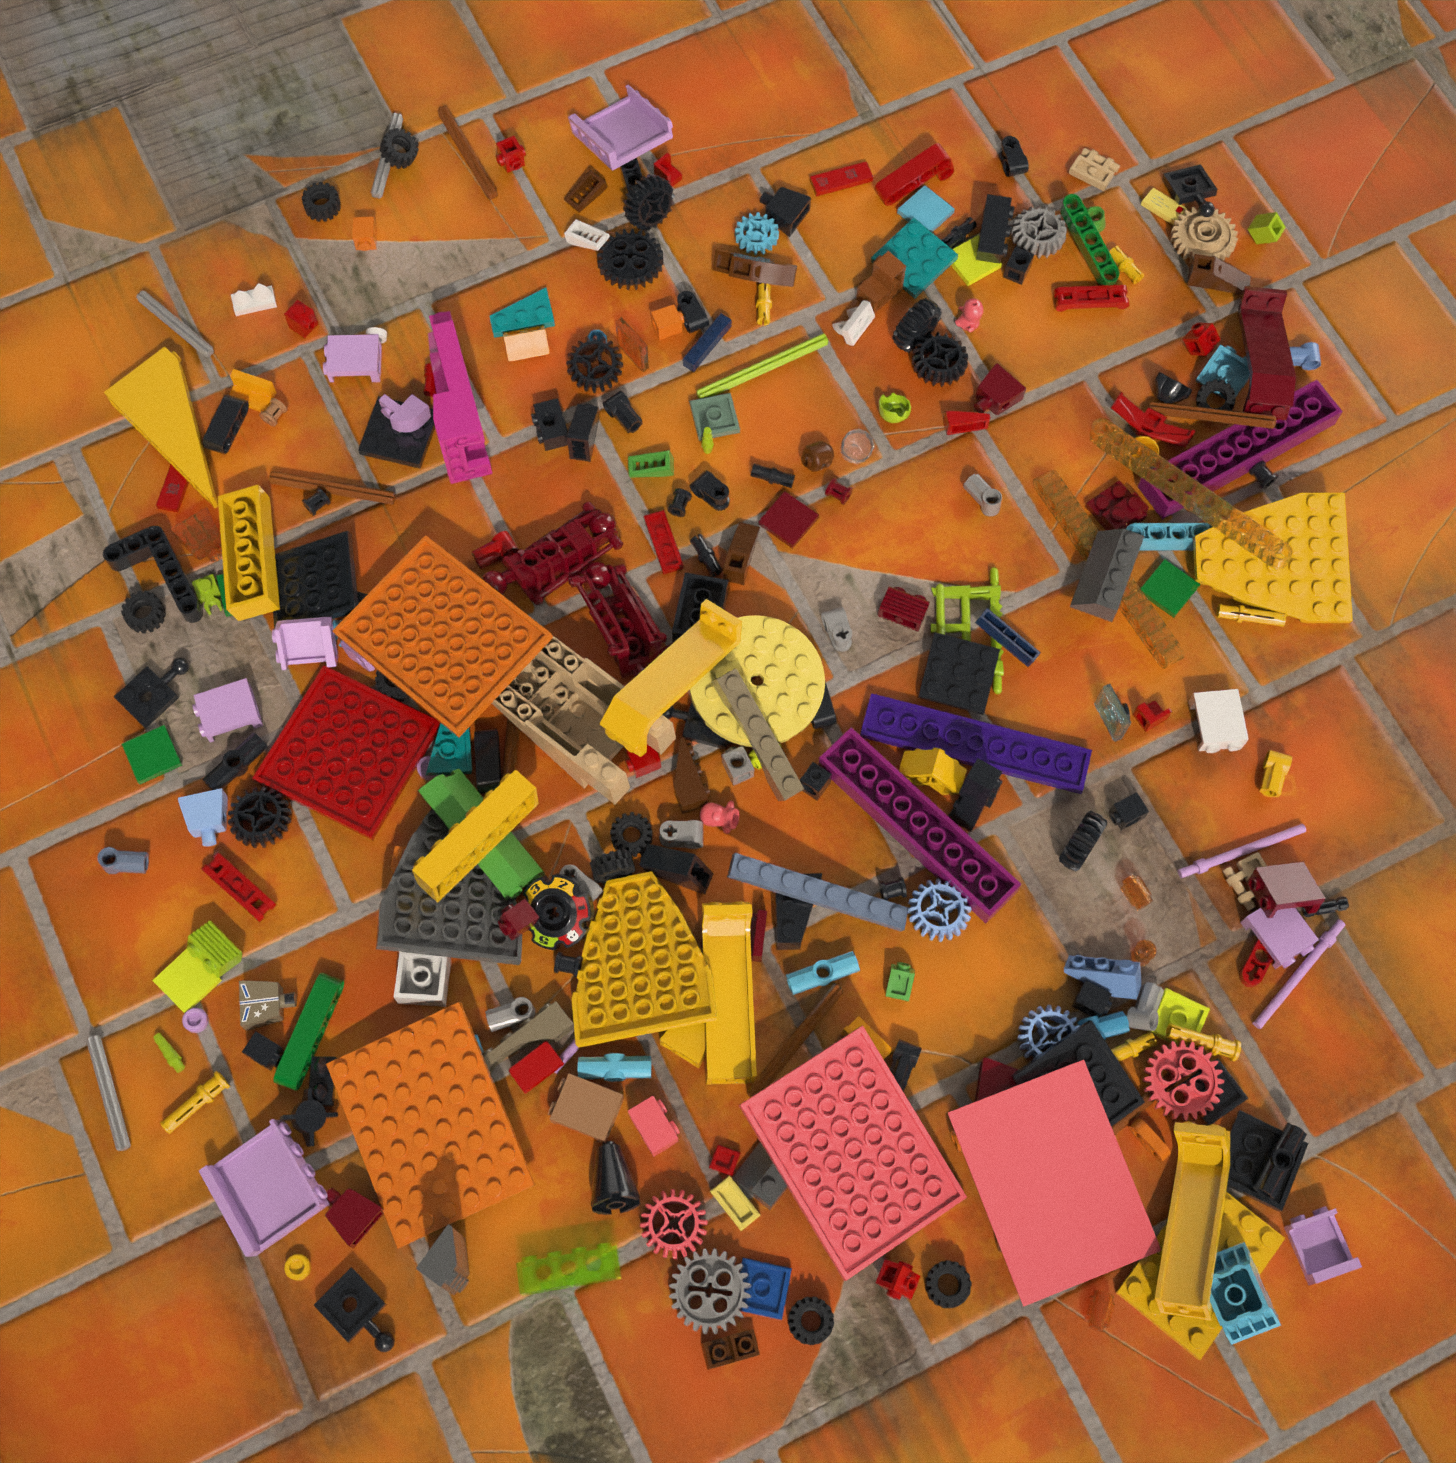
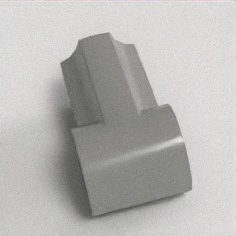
M979 474L970 476L963 485L964 489L981 506V511L984 515H997L1001 507L1002 494L998 490L992 489Z
M1150 982L1142 985L1135 1007H1131L1127 1014L1130 1028L1154 1031L1157 1028L1159 1019L1157 1010L1164 993L1162 987Z
M519 997L511 1003L485 1011L491 1032L535 1017L534 1006L530 1000L524 997ZM521 1006H529L526 1014L518 1015V1009Z

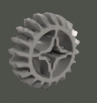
M1040 206L1036 209L1030 207L1028 211L1023 209L1021 214L1016 216L1012 224L1011 237H1013V244H1017V248L1025 249L1037 255L1038 259L1042 255L1047 258L1050 254L1054 255L1057 250L1062 248L1066 239L1067 228L1065 227V221L1061 220V215H1055V210L1050 212L1047 207L1045 209H1041Z

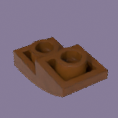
M753 1329L701 1344L707 1370L760 1355Z

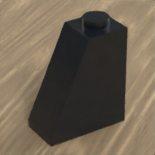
M577 404L567 434L570 459L591 462L600 419L599 407L592 404Z
M652 844L647 845L639 864L646 872L652 871L658 878L701 894H706L714 874L695 854Z

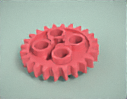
M1182 1040L1177 1047L1175 1042L1172 1041L1169 1043V1049L1162 1045L1160 1047L1162 1054L1154 1051L1152 1054L1155 1059L1149 1058L1147 1060V1063L1152 1067L1143 1069L1145 1073L1149 1074L1148 1077L1142 1079L1143 1082L1149 1083L1144 1092H1152V1096L1148 1098V1101L1156 1100L1157 1103L1154 1108L1158 1109L1162 1106L1164 1108L1163 1116L1172 1112V1120L1177 1119L1179 1115H1181L1182 1122L1187 1120L1188 1115H1190L1193 1121L1197 1119V1113L1201 1117L1206 1116L1205 1109L1210 1112L1214 1110L1211 1102L1216 1104L1220 1102L1215 1094L1223 1093V1090L1217 1087L1224 1083V1080L1217 1078L1223 1071L1215 1070L1214 1068L1218 1061L1210 1062L1209 1059L1212 1053L1202 1054L1203 1046L1195 1050L1194 1042H1191L1186 1047L1184 1040ZM1183 1058L1191 1061V1070H1187L1182 1066ZM1162 1070L1170 1072L1172 1076L1170 1082L1162 1079ZM1197 1070L1202 1071L1200 1075L1169 1092H1165L1166 1087L1174 1084L1181 1078ZM1196 1080H1200L1205 1084L1204 1092L1196 1089ZM1176 1091L1184 1095L1185 1100L1183 1104L1175 1100L1174 1093Z

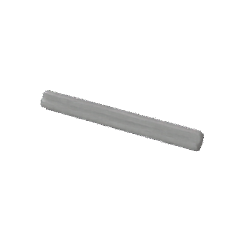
M392 114L387 133L391 129L394 131L395 128H398L399 131L401 130L402 114ZM380 157L371 189L372 197L379 199L383 196L391 164L389 162L386 163L384 161L385 158Z
M141 291L137 294L136 297L142 305L202 355L209 358L214 353L213 347L146 291Z
M94 1035L86 1040L115 1147L118 1151H124L130 1148V1140L101 1037Z

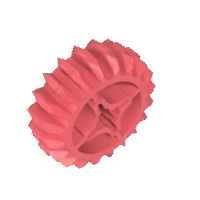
M671 1189V1197L667 1198L665 1191H661V1201L656 1196H653L652 1200L656 1205L654 1207L649 1203L645 1205L647 1210L651 1212L650 1214L645 1212L641 1214V1217L647 1219L648 1222L640 1223V1227L648 1228V1231L642 1233L643 1238L651 1236L646 1245L650 1247L654 1243L657 1244L654 1248L655 1254L659 1253L662 1248L664 1249V1258H667L669 1251H673V1259H677V1251L681 1250L682 1256L686 1257L687 1252L685 1248L689 1247L694 1252L696 1248L692 1243L695 1241L699 1245L702 1244L703 1241L697 1235H706L707 1231L701 1229L700 1226H705L708 1222L705 1219H699V1217L706 1214L705 1210H696L701 1206V1202L697 1201L693 1205L691 1204L694 1195L690 1194L687 1200L683 1199L685 1196L684 1190L680 1191L679 1197H675V1190ZM669 1204H680L685 1206L687 1209L674 1214L671 1213L665 1206ZM659 1211L665 1219V1223L655 1234L653 1221ZM667 1215L670 1219H680L678 1222L680 1232L677 1229L673 1230L672 1228L671 1230L667 1228L670 1225ZM690 1215H693L695 1227L691 1236L688 1237L683 1229V1223ZM674 1234L682 1240V1243L667 1244L661 1241V1239Z

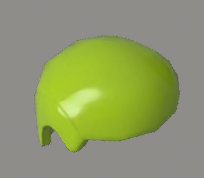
M894 392L888 397H885L884 394L881 395L878 401L880 416L889 423H899L907 419L911 413L910 401L902 395H896Z

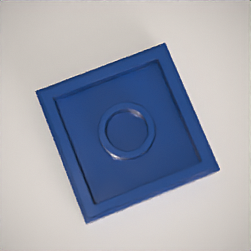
M743 1258L742 1265L744 1267L740 1274L748 1273L749 1275L743 1281L744 1283L751 1284L750 1288L745 1289V1292L750 1294L751 1298L744 1299L743 1301L749 1308H741L740 1311L782 1320L792 1268Z

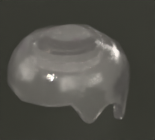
M861 429L849 431L840 444L842 457L854 464L865 462L871 456L874 449L872 436L867 431Z

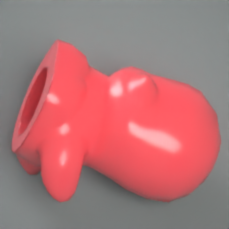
M976 298L968 299L964 307H959L963 313L955 320L956 326L969 332H973L978 328L979 320L983 314V305Z
M729 801L726 807L715 803H707L700 810V820L707 826H722L723 832L729 834L730 830L735 829L738 825L739 810L734 807L733 801Z

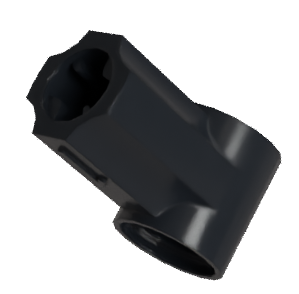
M622 391L603 401V407L611 418L615 417L627 433L636 432L643 424L642 419L633 410L627 396Z
M899 1039L889 1070L904 1092L922 1048Z

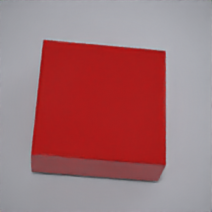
M718 1144L709 1169L732 1177L741 1153Z

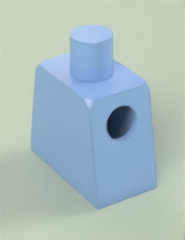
M223 789L179 797L178 802L191 835L196 838L201 837L203 846L208 847L217 844L215 833L224 832L227 829L228 797Z

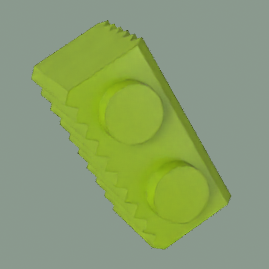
M211 920L188 936L187 950L194 958L198 957L203 962L205 970L210 974L214 973L217 978L228 972L242 960V951Z

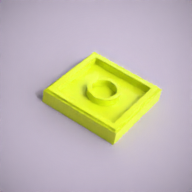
M979 235L952 249L958 254V259L951 266L967 286L993 273L1002 266V263L976 260Z
M186 949L152 981L185 1013L187 1010L194 1008L222 980L217 978L214 973H208L203 966V962L198 957H192Z
M1165 988L1157 1010L1159 1017L1157 1028L1154 1031H1146L1152 1032L1153 1035L1169 1043L1174 1041L1176 1046H1178L1179 1041L1166 1038L1167 1026L1172 1023L1183 1028L1201 1032L1210 1008Z

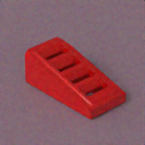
M945 411L943 423L946 435L988 429L991 417L987 413Z

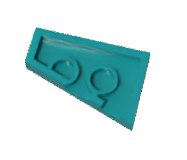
M546 287L489 316L494 338L502 337L503 333L542 325H544V328L555 326Z
M440 723L425 776L451 775V772L456 769H460L463 774H472L469 728L458 738Z

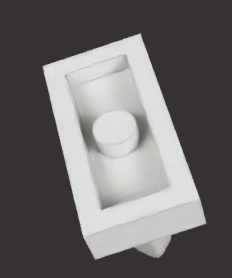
M258 283L253 290H238L235 294H231L236 316L277 307L272 285L266 287Z
M863 300L858 307L847 310L848 321L832 324L833 329L838 334L844 336L846 344L854 346L875 318L869 301Z

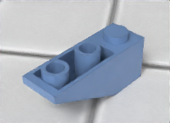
M1069 955L1064 967V973L1082 982L1086 980L1112 993V997L1137 999L1142 986L1140 962Z

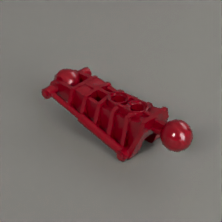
M586 502L583 504L582 512L556 530H551L524 550L521 549L514 555L503 557L502 563L507 569L502 573L489 571L481 579L502 595L505 593L507 585L516 580L528 598L535 605H541L544 598L568 582L569 577L581 573L586 566L612 548L615 550L621 549L624 543L617 536L618 531L616 530L614 517L609 513L596 509L591 502ZM589 526L591 534L595 536L594 538L586 531V527ZM608 542L610 543L597 552V548L607 544ZM569 545L572 551L565 555L562 549Z
M593 562L584 571H581L580 575L569 577V585L572 588L577 587L583 597L592 619L608 645V654L614 656V660L618 664L621 678L632 675L635 678L657 658L661 643L666 642L667 636L664 632L659 631L641 598L636 595L625 576L627 572L626 566L620 564L612 567L611 564L605 565L602 562ZM617 576L620 577L623 583L619 582ZM610 584L614 596L604 598L598 589H603ZM623 613L625 618L618 619L616 615Z

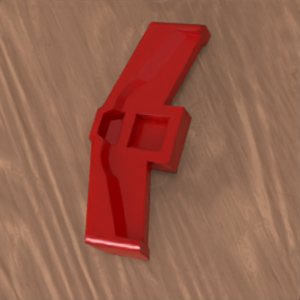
M1123 392L1119 393L1110 407L1111 410L1115 411L1136 429V434L1139 436H1148L1151 439L1187 448L1196 432L1193 429L1190 431L1165 424L1164 422L1167 417L1149 407L1144 413L1123 395Z

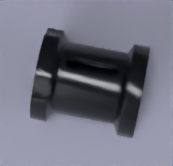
M1260 461L1249 471V474L1251 476L1254 475L1260 482L1262 489L1269 487L1278 478L1276 474H1273L1266 467L1265 461Z
M320 488L316 489V493L307 500H301L312 516H315L316 511L324 505L331 504L327 495Z
M677 488L673 492L674 498L672 503L668 505L667 511L674 516L684 517L686 514L685 508L687 503L691 501L692 494L684 489Z
M903 877L886 883L879 881V890L883 900L887 901L888 898L902 896V898L907 897Z
M558 952L554 973L566 972L577 977L578 970L580 971L582 956L575 958L564 956L562 952Z

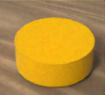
M294 1254L285 1263V1273L292 1280H303L311 1272V1262L302 1254Z

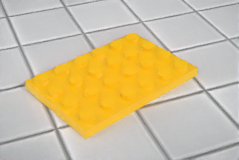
M1226 1192L1217 1252L1245 1242L1259 1274H1261L1285 1240V1237ZM1167 1222L1156 1236L1162 1251ZM1162 1251L1140 1259L1115 1293L1197 1360H1201L1222 1330L1214 1310L1212 1321L1160 1313L1155 1300V1292Z

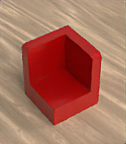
M666 153L654 163V175L656 174L664 178L672 187L682 180V173L671 165V155L669 153Z
M1152 701L1149 704L1143 702L1138 705L1132 715L1144 731L1147 732L1167 720L1172 711L1170 708L1163 711L1156 701Z

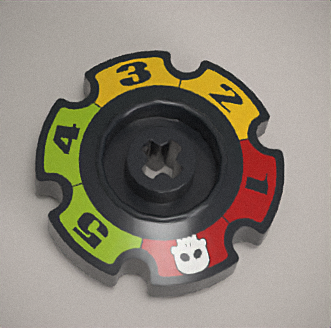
M557 873L552 875L551 880L547 876H542L527 886L523 896H525L526 901L539 916L536 924L529 929L533 934L532 942L545 949L557 950L560 948L561 943L566 948H569L579 943L587 935L590 929L587 927L586 921L594 918V905L589 892L582 893L580 891L581 882L569 875Z

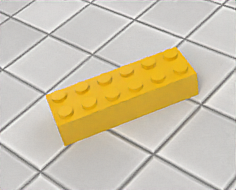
M259 485L218 496L226 610L238 621L280 610L270 497Z
M514 770L511 774H506L501 779L500 785L494 791H488L483 797V801L477 807L473 806L466 813V818L460 824H454L443 840L440 839L431 847V852L426 857L422 856L414 863L412 872L417 884L438 903L539 804L536 787L517 770Z

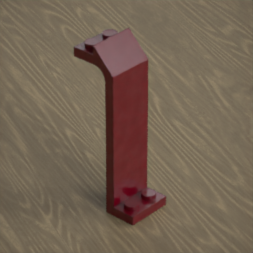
M1244 286L1238 308V317L1250 374V384L1242 412L1276 416V420L1286 421L1290 407H1293L1296 383L1295 369L1282 316L1287 291Z

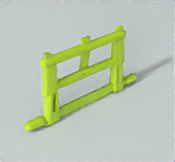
M995 567L990 569L991 586L970 587V585L944 587L942 584H938L936 588L931 587V592L936 597V624L930 625L931 633L936 632L945 635V633L962 632V639L971 641L970 599L990 600V611L1000 618L1003 613L1000 612L1002 605L999 604L1001 585H998V569ZM944 598L961 599V624H945ZM991 637V647L1000 649L993 677V691L995 694H1000L1002 692L1001 676L1004 674L1001 656L1004 651L1001 650L1002 645Z

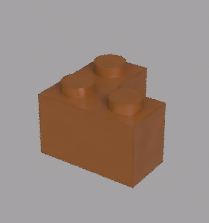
M889 251L883 256H878L873 262L872 275L867 280H862L858 284L856 299L860 303L863 300L869 301L875 314L902 291L906 265Z

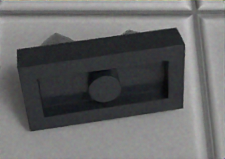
M312 1056L309 1088H312V1100L318 1101L323 1107H334L335 1086L326 1064L338 1058Z

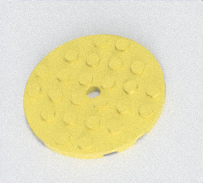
M767 616L739 617L738 619L742 621L741 642L690 689L692 703L705 721V724L713 732L730 742L752 747L742 728L724 705L711 683L727 672L737 669L776 740L781 744L802 732L817 714L825 689L823 665L813 644L792 625ZM760 675L763 683L759 686L752 684L751 678Z

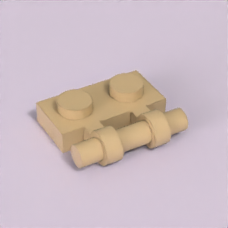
M1084 148L1081 155L1079 154L1071 166L1069 174L1104 191L1114 177V173L1118 172L1120 165L1109 157L1107 159L1099 155L1095 150L1091 151Z
M1258 852L1236 864L1240 872L1235 874L1231 867L1223 871L1227 877L1226 882L1229 887L1232 886L1239 896L1237 898L1240 904H1244L1247 911L1256 907L1252 901V898L1255 896L1251 890L1247 892L1240 881L1243 879L1248 881L1256 867L1267 866Z

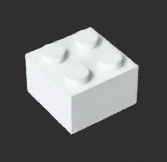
M399 952L394 998L397 1003L446 1007L451 967L450 957Z

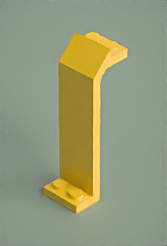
M707 599L702 602L700 620L613 697L599 724L605 728V734L611 740H616L622 744L629 752H634L640 757L647 752V734L652 724L741 642L742 621Z
M750 902L702 903L703 956L713 974L718 1020L705 1022L706 1085L754 1083L757 1077L750 941L752 904Z
M1188 1121L1183 1123L1175 1122L1174 1134L1178 1144V1162L1155 1300L1160 1313L1212 1321L1213 1309L1210 1303V1294L1230 1169V1131H1226V1128L1215 1124L1206 1126Z

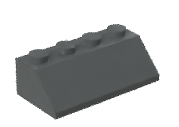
M1126 529L1098 531L1070 607L1112 622L1119 608L1144 536Z
M761 1142L732 1177L737 1184L769 1210L772 1209L788 1188Z
M448 1224L416 1269L453 1295L457 1291L461 1293L469 1282L467 1277L470 1272L465 1238Z

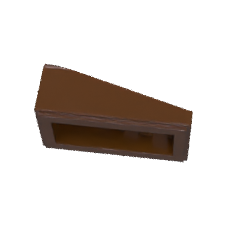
M590 170L566 196L564 201L580 213L600 196L608 186L601 177ZM588 188L591 192L588 193L585 189ZM583 193L586 197L583 199L579 194ZM575 197L581 202L579 205L573 201Z

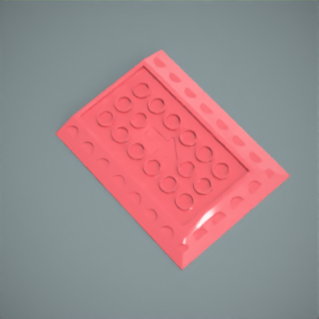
M1084 1060L948 1112L1023 1307L1162 1251Z

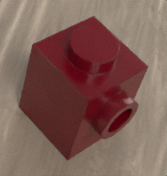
M524 899L515 906L513 904L506 906L501 911L502 916L498 924L502 933L509 936L513 941L536 924L539 916Z

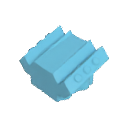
M1245 1242L1217 1252L1210 1303L1231 1345L1281 1326L1278 1314L1273 1307L1268 1292L1265 1290L1258 1269L1252 1260Z

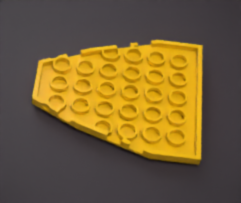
M1299 493L1237 514L1193 537L1196 582L1209 585L1219 593L1224 592L1238 602L1263 610L1286 613V617L1290 616L1300 619L1299 621L1303 623H1350L1353 621L1345 493Z
M650 871L606 881L603 896L599 899L597 905L598 912L594 921H591L589 925L590 930L587 933L582 953L583 963L581 971L578 970L577 974L578 984L576 992H573L572 995L575 1045L579 1048L718 1020L713 974L683 914L653 872Z

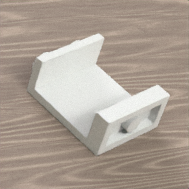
M1238 689L1193 693L1188 702L1190 710L1196 709L1202 739L1198 746V751L1215 753L1220 749H1228L1229 751L1242 749L1249 738Z

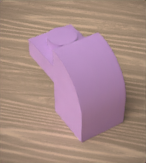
M385 394L379 399L382 408L381 412L390 419L392 428L396 431H415L422 427L431 417L429 406L413 394L401 406Z

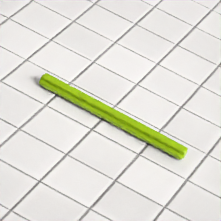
M820 334L706 385L696 391L697 397L702 399L715 396L828 345V338L825 334Z

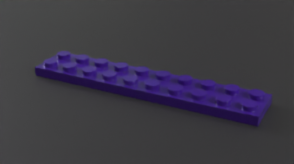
M872 693L860 733L862 738L912 751L915 749L932 750V748H940L950 758L973 766L977 758L1001 770L1002 774L1078 794L1083 792L1092 750Z

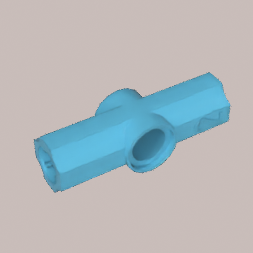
M851 951L829 960H819L815 965L787 974L786 979L792 995L818 986H826L831 981L859 972L860 968L856 956ZM822 968L826 969L829 972V976L821 978L817 975L816 971Z
M611 1053L605 1054L604 1057H578V1077L582 1079H604L611 1082L624 1081L626 1078H651V1056H626L625 1054Z

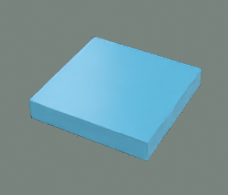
M924 185L898 208L897 214L907 222L915 218L933 232L954 213L955 208Z

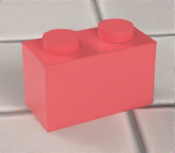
M651 1096L628 1110V1115L654 1157L679 1142L677 1135L680 1132L674 1121L668 1122L664 1114L667 1113V1110L660 1099L656 1101L654 1096Z

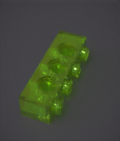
M602 1243L596 1245L597 1249L587 1251L586 1247L571 1249V1254L562 1255V1251L547 1253V1258L537 1259L536 1255L523 1257L522 1262L516 1263L520 1295L526 1296L622 1279L617 1246H612L611 1243ZM596 1257L600 1259L601 1265L598 1270L590 1271L587 1268V1262L590 1258ZM566 1262H573L576 1265L575 1272L571 1275H564L562 1272V1267ZM542 1266H548L551 1270L550 1276L545 1280H541L537 1276L538 1269Z

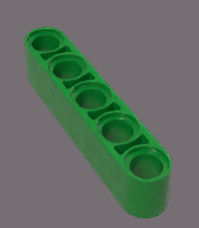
M1076 194L1067 195L1060 208L1061 216L1098 285H1115L1120 275L1116 263L1081 198ZM1072 204L1075 209H1069L1066 205ZM1076 222H1082L1085 226L1079 227ZM1090 239L1094 244H1088L1085 240ZM1095 257H1101L1104 262L1096 261ZM1104 275H1111L1113 280L1106 279Z
M322 972L318 975L276 1069L273 1079L274 1083L295 1091L300 1089L311 1065V1057L316 1054L342 994L344 980Z

